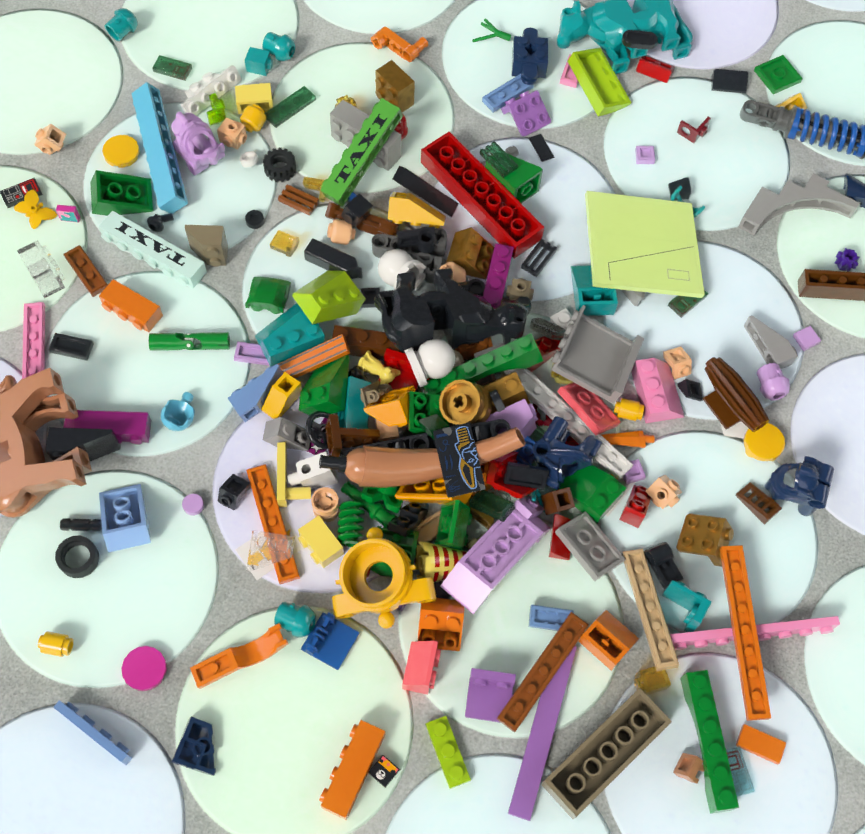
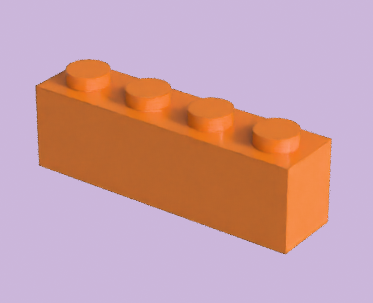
M360 720L359 725L354 724L349 735L352 740L349 746L345 745L339 757L342 761L339 767H334L330 775L331 785L329 789L324 788L319 801L322 802V809L347 820L386 735L384 730L363 720Z

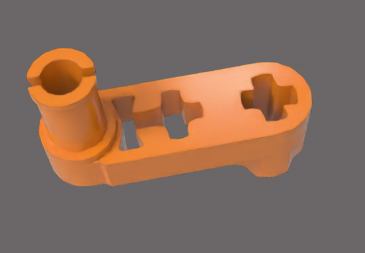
M387 27L381 28L371 37V42L375 48L382 49L386 46L408 62H412L423 49L428 47V41L424 37H421L416 43L411 45Z

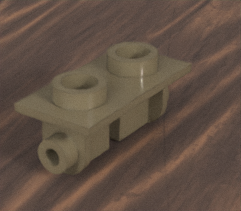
M378 380L361 388L360 396L364 406L378 401L380 396L392 391L391 385H380Z

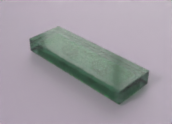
M303 86L265 112L266 120L277 128L316 100V96Z

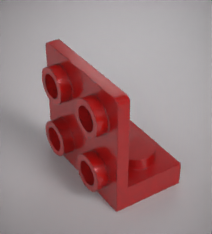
M386 348L384 367L388 366L400 371V375L388 383L391 385L392 390L414 385L416 392L419 384L406 354Z
M513 451L490 461L485 483L492 485L494 489L503 490L514 498H524L536 490V488L504 484L503 479L507 463H517V452Z

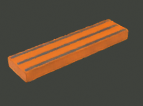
M341 334L278 365L283 373L286 372L296 379L350 354V350L345 336Z

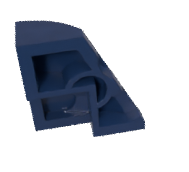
M846 173L843 186L845 196L860 202V207L865 208V183Z
M191 716L188 719L171 762L214 776L216 768H214L212 724Z

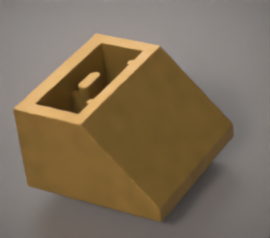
M472 227L455 232L446 263L454 262L465 269L466 275L486 279L494 246Z

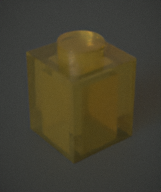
M655 666L638 671L634 679L636 689L640 688L646 695L666 690L671 686L666 670L657 671Z

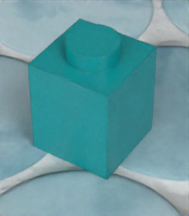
M250 47L245 57L246 72L267 76L268 71L273 66L270 51Z

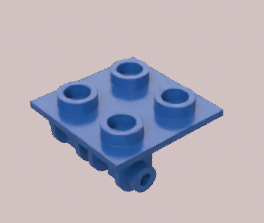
M322 612L300 650L339 670L360 632L338 621L333 614Z

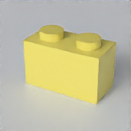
M270 83L235 86L238 114H242L247 106H252L253 104L261 107L265 112L273 111Z
M319 515L298 529L300 536L298 540L303 548L308 547L312 552L310 557L316 565L320 563L325 568L344 554L343 546Z

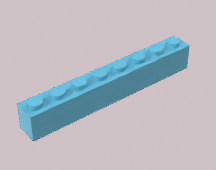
M146 82L131 93L133 105L140 127L139 131L143 139V147L147 156L146 160L150 168V176L154 185L153 189L157 197V205L161 210L173 214L187 205L188 201L160 91Z

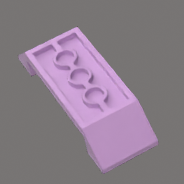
M513 505L510 506L458 561L440 587L474 614L487 600L491 591L536 542L539 543L551 527L537 516L526 519Z

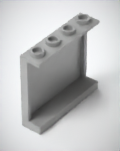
M583 305L579 311L575 310L570 319L573 323H569L564 332L567 336L566 338L563 337L558 345L560 351H556L551 360L554 362L551 370L614 404L624 391L644 338L637 335L633 341L584 315L583 311L586 306Z

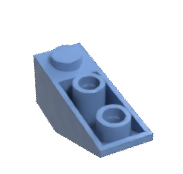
M278 364L268 367L263 374L252 378L247 385L235 390L228 397V400L244 422H247L262 411L261 409L272 386L283 375V371Z

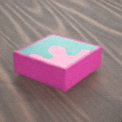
M57 205L56 212L61 221L79 223L80 215L75 206Z

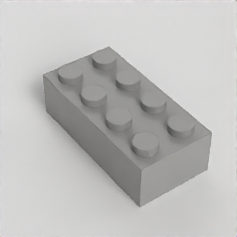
M342 100L330 112L331 136L349 148L354 135L359 133L364 120L369 118L370 115ZM395 130L373 161L378 167L384 168L387 171L401 158V134Z

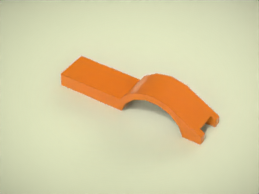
M278 623L268 628V631L263 636L250 643L238 647H230L190 667L197 688L201 689L239 669L260 663L288 645V641L283 639L280 629H282L281 624Z

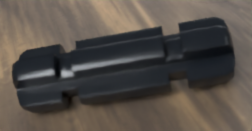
M63 518L60 520V530L101 531L102 522L101 519H93L91 521V519L71 520L70 518Z

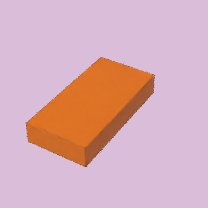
M743 724L735 746L778 765L781 762L786 742Z

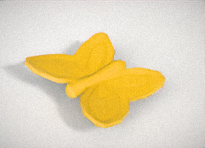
M30 190L26 193L24 201L14 206V210L19 213H26L25 216L30 217L29 223L31 228L36 229L42 220L54 219L57 217V214L54 210L47 207L41 208L43 203L40 202L38 204V194L34 190Z

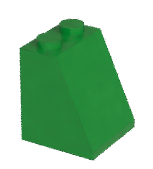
M502 151L491 154L486 159L485 168L521 204L539 192L543 172L541 167Z

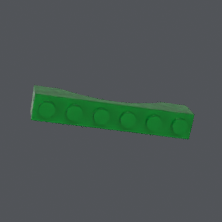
M532 333L453 368L443 378H430L426 380L428 384L423 386L425 393L441 395L444 388L455 380L463 379L474 383L497 372L511 369H526L544 360Z
M708 670L687 672L680 680L684 698L692 715L700 744L704 768L705 793L710 814L735 810L739 808Z

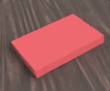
M573 382L560 387L557 391L595 436L613 429L621 423L598 395Z

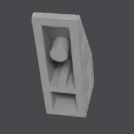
M754 316L748 317L744 328L767 364L776 363L780 369L792 365L798 357L794 346L786 338Z

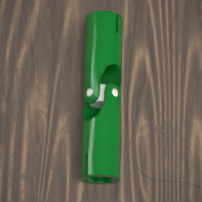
M229 332L150 333L148 339L150 351L230 349ZM195 339L200 340V344L194 345Z

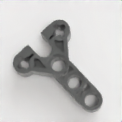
M442 228L435 229V248L431 253L420 252L418 246L400 248L406 251L414 260H418L426 266L423 271L426 275L424 280L431 284L434 283V271L439 270L442 266V257L431 255L444 257L447 246V232ZM376 234L372 238V253L375 257L381 258L386 251L398 248L397 236Z

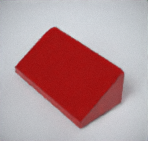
M642 56L638 62L636 72L667 83L675 67L651 57Z
M555 514L553 518L549 557L570 560L569 549L556 535L555 531L571 521V519Z

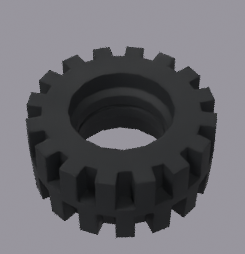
M278 147V150L273 148L272 152L269 150L264 155V172L271 181L274 179L275 182L279 180L284 182L285 179L288 181L290 177H294L296 161L291 151L288 152V149L284 148L282 150V147ZM278 162H284L287 164L282 168L273 167V165Z

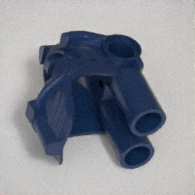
M558 416L553 418L543 437L533 445L536 465L549 469L546 485L556 490L560 488L561 483H564L565 477L575 474L578 470L592 466L593 457L596 456L602 445V442L593 435L586 437L578 446L565 444L570 436V432L567 430L569 424Z
M805 456L803 463H786L772 472L771 478L765 483L764 487L770 492L773 500L781 499L798 503L799 513L803 516H810L817 509L826 507L834 468L813 457ZM797 468L794 488L784 484L785 473Z

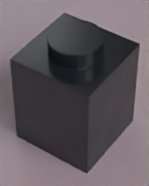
M359 193L344 207L341 216L355 228L369 216L373 205Z

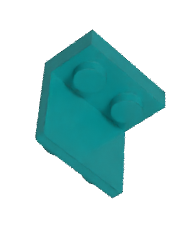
M672 580L662 594L665 598L689 610L683 621L686 623L685 632H694L712 602L704 594L688 589L687 585L680 581L675 582Z

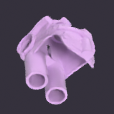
M181 111L177 112L176 119L171 124L172 131L176 136V139L173 141L174 150L186 161L188 169L196 176L207 169L209 164L216 165L220 159L225 157V146L223 143L218 144L215 141L209 125L203 122L201 118L192 113L183 114Z

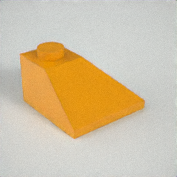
M414 385L385 393L380 396L378 401L368 403L363 409L367 414L389 427L395 425L403 427L409 424V392H415Z

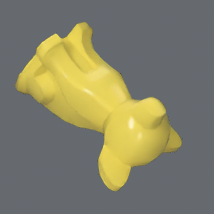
M369 350L364 357H361L357 365L364 372L380 376V385L388 384L396 376L400 375L399 370L388 366L384 367L381 361L373 357Z

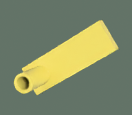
M278 442V506L287 507V500L311 499V487L287 488L286 442Z

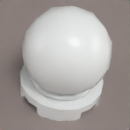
M393 249L386 251L380 258L378 274L386 284L394 287V290H396L397 275L414 272L416 276L414 290L416 291L425 279L426 275L423 271L426 266L420 261L414 260L406 251Z
M439 339L427 340L420 345L418 351H413L412 347L404 350L420 387L428 384L426 381L428 377L433 379L445 377L452 371L455 364L454 350L446 341Z

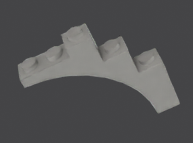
M813 173L805 188L787 180L779 195L761 187L744 214L738 228L755 235L770 219L782 213L798 209H821L835 212L851 219L860 203L827 187L830 181Z

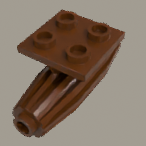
M712 357L705 363L706 367L704 370L716 391L703 397V401L723 427L727 430L739 422H743L752 432H756L769 422V418L759 399L742 377L721 357L717 359Z

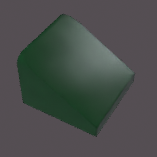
M437 414L418 421L421 429L432 439H434L433 431L450 427Z

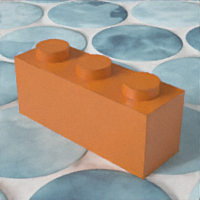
M114 279L99 295L102 302L101 306L105 310L115 312L120 319L132 322L139 330L144 329L150 332L163 317L159 305Z

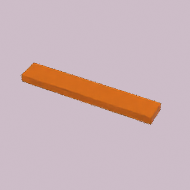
M264 464L247 469L279 584L300 579L267 466Z

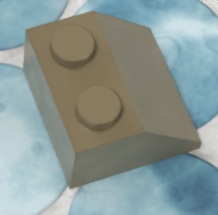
M185 224L190 248L207 265L214 267L226 266L228 243L224 227Z

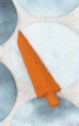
M643 431L601 434L611 445L645 448L646 443H654L655 441L654 435H644Z

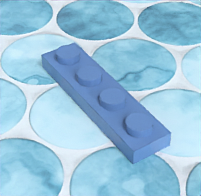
M60 700L53 707L120 762L125 765L130 762L132 757L127 754L129 749L120 742L115 745L110 741L113 737L103 728L100 731L93 727L95 722L87 715H84L83 718L76 713L79 709L69 701L66 705Z

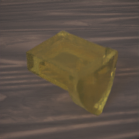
M305 176L303 179L305 189L316 191L321 190L322 183L324 182L321 179ZM320 191L319 202H325L326 197Z
M278 230L270 243V248L291 257L296 251L300 239L295 235Z

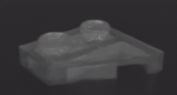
M252 530L246 571H253L292 558L295 536Z

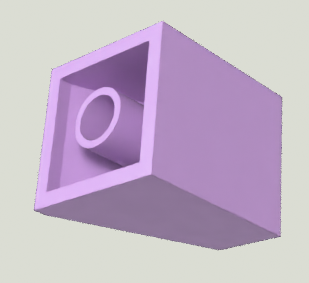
M523 399L506 407L505 410L490 414L489 418L485 421L504 419L510 424L512 429L517 427L525 439L537 428L535 421L538 418L532 403L527 404L526 400ZM501 428L498 434L507 431V428Z

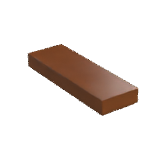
M80 245L63 254L92 297L100 294L108 286Z

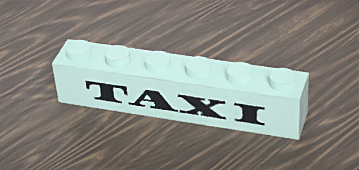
M114 211L98 226L102 234L101 237L106 242L116 244L120 250L130 252L136 259L146 261L150 267L162 270L166 276L176 278L184 286L188 285L194 289L207 273L203 261Z

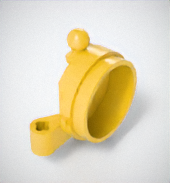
M372 527L367 531V540L355 544L343 557L339 569V580H335L337 585H341L344 594L332 596L335 619L349 618L363 612L380 614L378 617L379 625L384 629H388L395 623V617L391 611L399 608L398 606L410 603H428L436 600L433 578L412 580L413 570L416 569V566L411 564L405 550L392 541L383 539V532L380 528ZM378 562L387 563L393 572L391 584L382 591L372 590L366 580L369 568Z

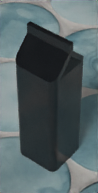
M314 238L311 239L304 250L305 260L325 270L345 271L351 279L363 278L362 268L358 266L356 258Z

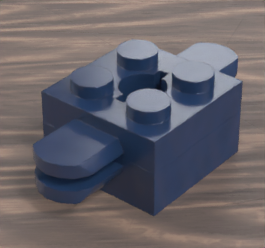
M526 28L522 36H514L511 76L516 77L521 74L522 82L527 85L535 84L538 78H546L548 38L539 37L538 30L535 28Z

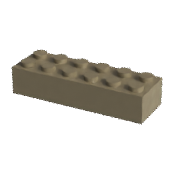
M639 688L553 771L541 785L572 819H575L672 721Z

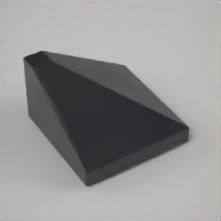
M685 379L677 384L686 398L700 402L703 401L701 384L699 382Z

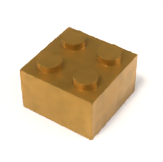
M393 60L375 70V93L378 99L381 100L383 98L399 107L402 113L414 105L415 81Z

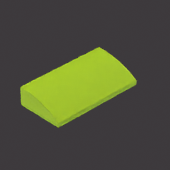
M601 48L572 53L567 62L598 117L616 112L631 104L629 97Z

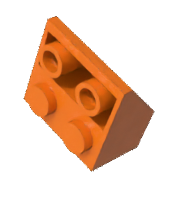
M436 598L433 602L421 603L418 641H437V649L460 651L464 606L457 600Z
M605 610L582 634L578 642L612 671L639 638Z

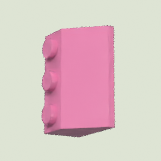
M656 358L636 360L631 373L639 402L644 405L643 416L645 423L684 418L669 364Z

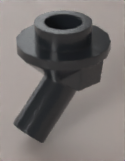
M172 213L164 215L155 214L147 219L148 227L155 232L163 231L164 226L162 222L174 221Z
M354 366L348 371V377L352 376L370 382L363 375L364 371L359 369L358 366Z

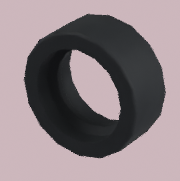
M81 535L71 536L64 539L58 545L55 552V561L59 569L67 576L83 578L90 575L96 569L99 562V552L94 543L87 537ZM75 546H85L90 552L88 561L79 568H70L66 565L65 556L67 552Z

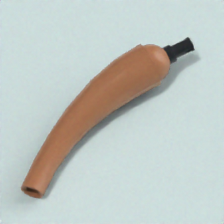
M515 427L494 437L475 442L480 465L524 447L525 440L520 430ZM364 445L363 448L352 450L347 456L320 455L319 458L320 469H335L338 472L345 473L347 478L358 484L359 487L388 488L413 485L443 478L437 448L405 449Z

